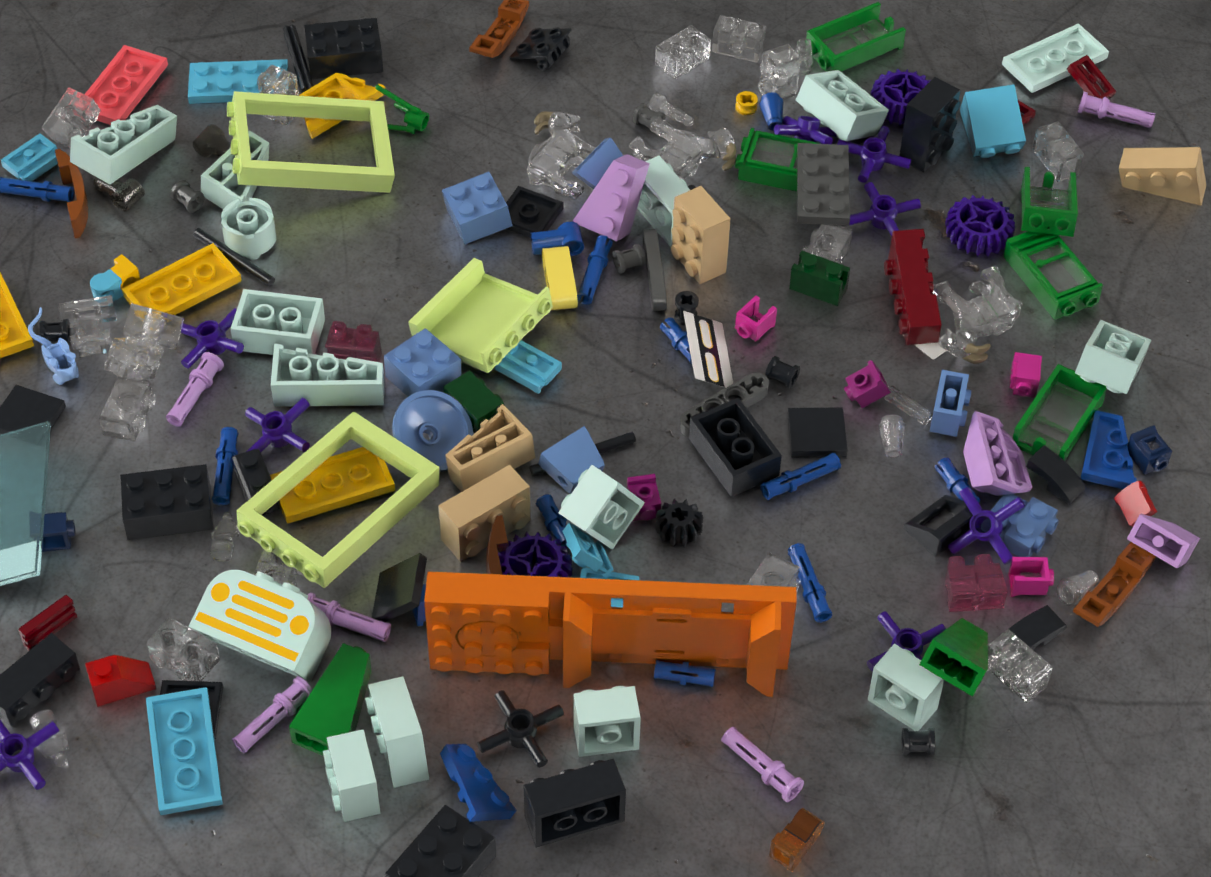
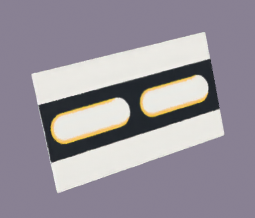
M683 311L695 379L725 388L732 385L733 378L723 324Z

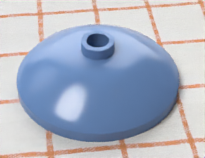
M423 390L407 397L397 408L392 423L393 437L439 466V472L448 470L445 455L468 434L473 435L471 420L463 406L448 394L435 390ZM423 433L428 434L430 439L426 440L423 437Z

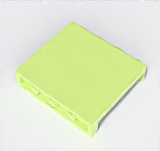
M473 258L408 323L412 337L426 328L460 357L461 362L489 373L551 311L553 305L548 287H545L537 295L486 274L483 262Z

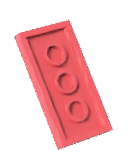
M124 45L75 105L76 114L109 125L118 119L126 120L168 66L167 58Z

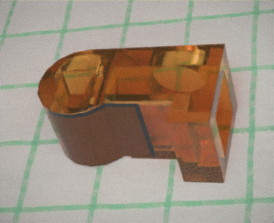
M801 808L791 823H788L781 833L778 832L772 839L769 857L793 872L820 835L824 827V821L805 808ZM781 851L790 856V858L783 856Z

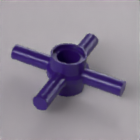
M785 116L782 122L783 125H775L774 127L775 135H793L797 139L817 141L821 144H832L833 139L831 137H837V134L829 127H820L821 120L809 116H799L798 121Z
M882 126L876 137L865 140L864 146L838 140L837 145H849V153L861 157L863 167L858 176L859 182L866 183L871 172L882 169L884 163L906 169L910 168L911 159L887 153L885 141L890 132L888 127Z
M868 182L864 185V189L873 204L868 211L851 214L849 225L871 220V224L874 227L887 229L892 237V232L899 230L894 221L897 214L920 209L921 203L919 199H914L896 204L893 197L880 195L874 184Z
M236 308L219 324L214 320L202 322L197 327L185 323L180 326V333L196 338L198 343L181 361L185 368L189 369L205 352L215 355L222 354L226 349L239 354L243 352V343L226 338L225 333L232 326L237 311Z
M301 398L285 415L280 411H272L264 415L256 409L249 407L245 412V416L262 426L263 436L247 451L259 449L262 452L270 444L276 448H282L291 444L300 451L306 452L310 447V443L292 432L291 423L310 406L309 402L305 398Z
M969 487L962 489L959 495L973 515L970 520V530L951 542L948 548L953 554H956L976 539L989 541L1003 564L1010 563L1013 556L1000 537L1003 530L1002 522L1025 507L1024 502L1020 497H1017L994 513L981 508ZM990 519L991 528L988 532L983 533L981 524L984 520Z
M886 611L880 613L877 617L878 621L893 639L891 647L895 643L902 649L911 651L920 660H922L923 646L930 643L933 638L946 630L945 626L940 624L920 634L911 628L900 630ZM886 652L867 661L870 671L873 672L874 666Z
M0 720V771L8 767L14 772H23L36 790L43 788L46 781L33 765L34 748L60 731L56 724L52 721L26 739L21 734H10ZM22 750L19 754L12 756L14 752Z

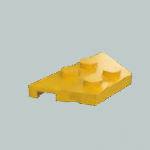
M336 72L298 96L375 101L384 94L373 86L365 85V80L350 78L347 75ZM378 84L379 86H381V87H383L384 89H386V87H385L384 85ZM304 117L312 139L343 121Z

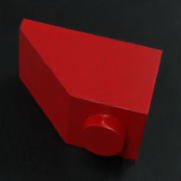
M114 654L85 663L97 707L156 690L149 662Z

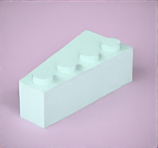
M155 105L131 114L129 120H115L111 122V126L101 130L97 127L89 130V135L73 136L71 137L70 162L104 182L112 184L175 140L177 115L159 105Z
M274 344L271 375L274 407L294 406L301 398H305L310 406L384 405L385 380L383 363L348 357L346 360L334 357V354L330 353L316 355L308 353L307 349L296 348L294 351L284 349V345Z

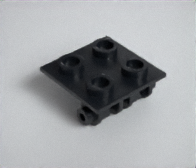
M559 27L553 29L535 28L529 32V36L516 47V50L509 58L536 59L538 62L537 67L540 70H548L554 61H557L570 46V38L567 35L572 29H560Z

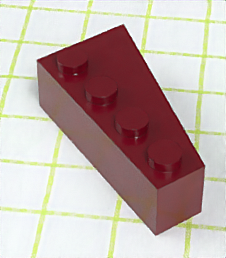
M924 229L893 231L889 258L884 261L885 275L890 276L889 291L891 295L895 296L894 311L896 315L900 316L899 331L901 335L905 336L907 345L938 343L942 326L936 294H933L932 272H928V248L922 249L925 239Z

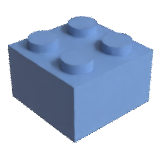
M490 172L442 190L447 211L465 245L512 226L508 206Z
M426 328L384 355L385 377L408 397L423 390L444 392L443 386L462 375L461 358Z

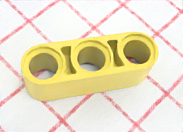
M569 247L542 248L546 286L550 290L553 305L551 311L578 308L577 290Z

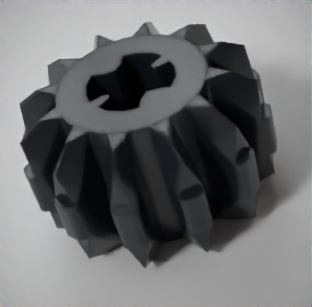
M674 498L672 505L664 502L662 510H658L656 513L657 522L655 523V529L660 534L662 542L670 540L672 547L676 542L681 543L683 547H685L687 541L695 543L697 536L701 535L703 531L702 512L698 511L697 504L688 505L687 499L682 503H678Z

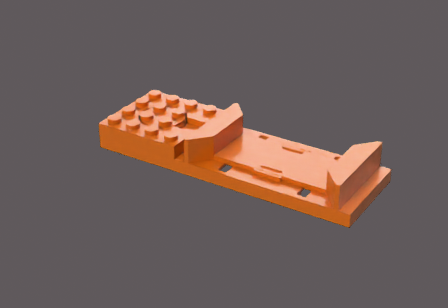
M427 572L424 605L430 670H438L440 672L467 671L469 673L495 672L502 675L519 673L538 676L540 674L549 675L550 660H563V688H570L591 676L592 661L656 664V660L683 664V661H686L692 666L747 668L746 682L765 696L773 697L776 669L788 670L797 603L796 587ZM611 598H622L623 608L611 607ZM722 603H734L733 612H721Z

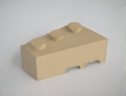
M1201 147L1124 148L1119 165L1122 187L1202 206L1206 179Z
M503 404L497 408L498 413L490 420L485 419L480 424L481 428L474 435L468 434L445 455L449 478L461 492L508 465L515 469L536 458L532 433Z

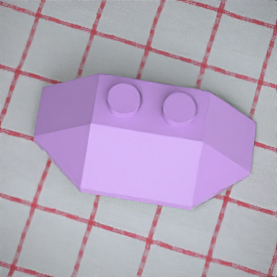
M975 411L972 415L963 451L971 486L979 492H987L996 496L1030 492L1032 485L1020 448L1013 438L1002 429L1004 425L999 419Z

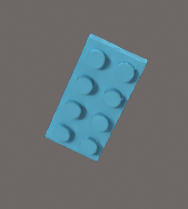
M288 59L190 63L188 83L189 104L232 102L234 91L288 95Z
M207 687L146 697L160 815L223 805Z

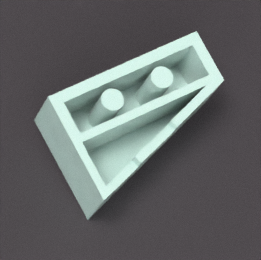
M249 130L251 160L268 161L269 142ZM230 149L201 175V192L204 197L222 209L234 200L240 199L241 202L249 201V198L253 197L257 188L255 185H238L237 174H233L232 171L235 155H231Z
M404 677L368 684L370 697L365 698L368 716L374 715L370 717L374 735L379 734L376 736L379 752L385 755L393 788L429 780L423 735Z

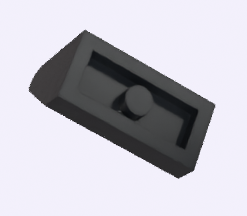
M944 495L905 523L904 528L936 557L946 550L951 542L970 530V520L973 515L963 500ZM944 509H948L955 515L936 530L923 526Z

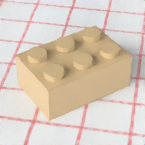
M702 186L674 197L671 246L673 257L684 265L689 276L694 277L699 284L726 273L730 217Z
M508 465L438 505L442 542L462 562L468 557L476 556L482 549L488 546L496 516L503 515L506 535L516 529H522L531 521L530 486L511 465Z

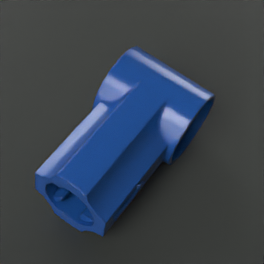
M565 222L557 230L531 233L533 255L542 254V248L568 246L570 256L579 255L584 250L580 226L575 222Z

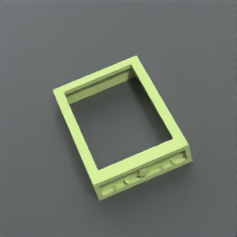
M234 91L232 102L228 101L227 117H231L229 121V136H233V139L231 140L230 150L231 155H235L232 171L233 174H237L238 185L391 192L395 172L384 101ZM246 114L370 122L376 167L251 160Z
M353 411L237 509V527L242 535L251 537L265 551L274 553L287 566L294 567L303 573L310 582H316L325 588L439 486V466ZM352 439L411 479L322 557L263 517L262 514Z

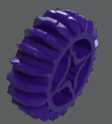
M899 69L895 73L888 71L886 75L881 74L879 79L875 80L870 95L889 109L885 120L888 119L890 124L895 122L901 126L905 122L907 104L931 80H926V75L919 76L917 71L910 73L908 69L905 72H901Z
M972 195L970 200L963 197L960 202L955 201L953 207L948 211L945 221L947 237L950 238L951 244H957L958 250L965 249L967 254L974 252L977 257L980 253H984L988 257L991 252L998 255L1000 250H1005L1007 239L1014 236L1016 228L1014 214L1010 213V207H1003L1002 201L996 203L993 197L985 199L983 195L981 198H976Z
M526 531L523 538L515 534L513 542L508 541L506 551L498 552L502 575L571 578L573 574V568L571 567L572 558L568 554L567 546H561L560 539L552 541L550 533L545 537H541L539 531L535 536H530Z

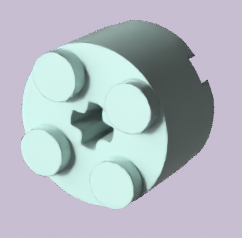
M249 198V201L244 202L238 199L232 201L223 209L221 224L224 243L227 247L248 260H256L261 254L272 248L277 237L274 216L268 203L258 198Z

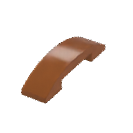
M504 0L498 7V16L484 35L479 34L469 47V52L490 58L500 55L511 43L520 28L528 10L529 1Z
M55 149L63 185L71 183L74 185L77 200L67 202L74 237L80 238L88 220V200L83 178L79 168L70 162V156L61 149Z
M1130 542L1117 557L1112 569L1092 592H1087L1075 606L1073 612L1097 627L1103 625L1130 596L1156 559V556Z

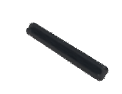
M292 24L290 26L285 25L283 34L301 93L313 87L314 84L296 26Z

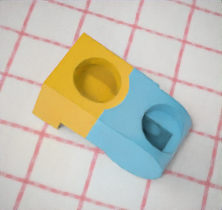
M121 254L114 259L115 266L91 278L90 287L93 300L96 303L106 305L118 300L123 296L122 288L140 280L138 267Z

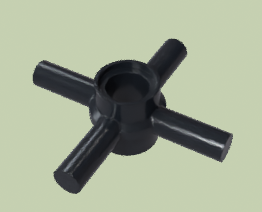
M504 690L497 692L494 698L507 717L504 730L477 742L481 753H484L503 743L509 742L513 747L526 748L538 768L545 766L548 760L534 738L538 727L564 715L562 707L558 704L533 716L526 709H515ZM518 727H524V728H526V729H524V730H517L516 728H518Z

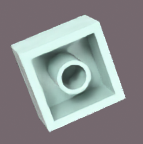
M894 643L873 668L868 701L914 731H919L938 709L944 679L920 666L921 660L916 658L911 651L902 649Z
M615 686L611 689L597 691L589 689L580 693H574V732L579 757L639 750L641 717L635 686Z
M364 729L327 737L328 750L323 751L335 812H342L344 822L381 814L377 782Z

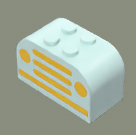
M228 570L217 575L208 585L189 624L191 629L213 642L291 675L299 676L310 683L331 639V625L328 617L308 600V595L300 592L299 588L289 583L283 582L282 585L274 581L273 577L257 571L256 576L242 570Z

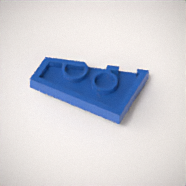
M1095 410L1080 477L1081 480L1124 489L1137 481L1133 473L1132 457H1130L1128 451V438L1123 416Z
M446 744L440 755L450 779L458 783L460 791L457 793L460 802L467 803L469 811L466 816L469 822L511 819L517 811L510 802L509 796L494 781L491 772L478 760L475 751L467 744Z

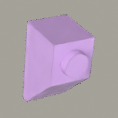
M1144 514L1139 515L1127 537V540L1175 568H1179L1187 563L1200 539L1174 523Z

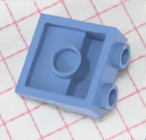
M1014 494L1002 495L991 511L997 512L1018 496ZM1034 497L1029 502L1021 498L1025 507L1002 522L1003 530L1000 537L1008 550L1018 557H1030L1033 552L1038 553L1045 542L1044 537L1046 534L1051 535L1059 523V519L1056 518L1058 510ZM990 519L984 520L981 524L982 532L986 533L991 528Z

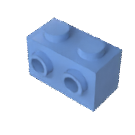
M948 370L941 371L930 432L957 437L959 426L965 427L968 411L962 409L963 405L969 406L972 390L967 389L969 374Z

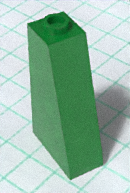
M961 618L932 639L919 665L973 697L988 670V633Z
M345 643L341 645L289 725L292 743L324 756L323 751L328 750L327 737L356 731L371 674L369 653L358 646L352 647Z

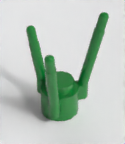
M379 85L375 86L376 90L396 101L394 103L396 108L406 112L404 123H407V126L387 124L388 130L406 131L414 134L416 130L421 132L425 130L429 122V113L411 105Z

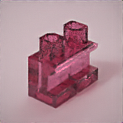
M334 321L332 323L325 344L327 353L334 354V357L346 360L348 357L380 362L382 350L379 332L373 331L371 325L361 324L356 329L347 328L344 322Z
M990 554L976 556L974 565H965L964 558L961 556L949 558L944 582L949 597L947 602L949 612L973 611L976 608V604L978 610L1004 608L1008 590L1000 563H993Z

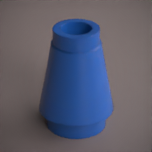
M774 92L763 95L759 103L768 129L774 131L775 125H783L784 101L778 93Z

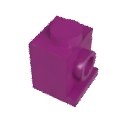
M872 360L867 362L868 366L845 378L848 386L844 387L847 396L851 402L856 400L862 408L891 393L882 372Z
M655 474L627 477V489L645 502L633 521H648L656 518V513L658 510H661L662 503Z

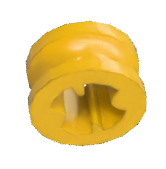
M750 91L740 92L736 96V111L742 115L754 114L757 111V95Z

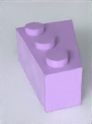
M628 154L613 160L572 222L598 234L608 236V238L615 241L630 235L650 163Z

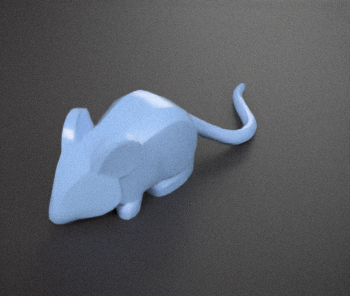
M40 307L38 315L28 326V332L33 339L43 344L41 347L44 361L47 367L55 373L53 380L57 384L62 385L66 381L79 378L78 366L75 362L76 355L70 351V347L64 339L59 338L58 343L52 344L46 338L33 332L34 325L43 313Z

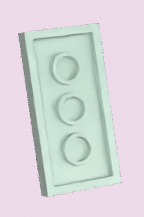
M1078 23L1003 57L1002 65L1033 93L1070 76L1071 74L1068 72L1067 67L1071 63L1086 55L1090 57L1094 64L1108 58L1109 50Z

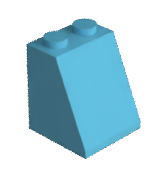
M1015 84L965 92L960 107V114L973 157L989 158L994 156L995 153L1005 152L1006 154H1014L1023 149L1026 138Z

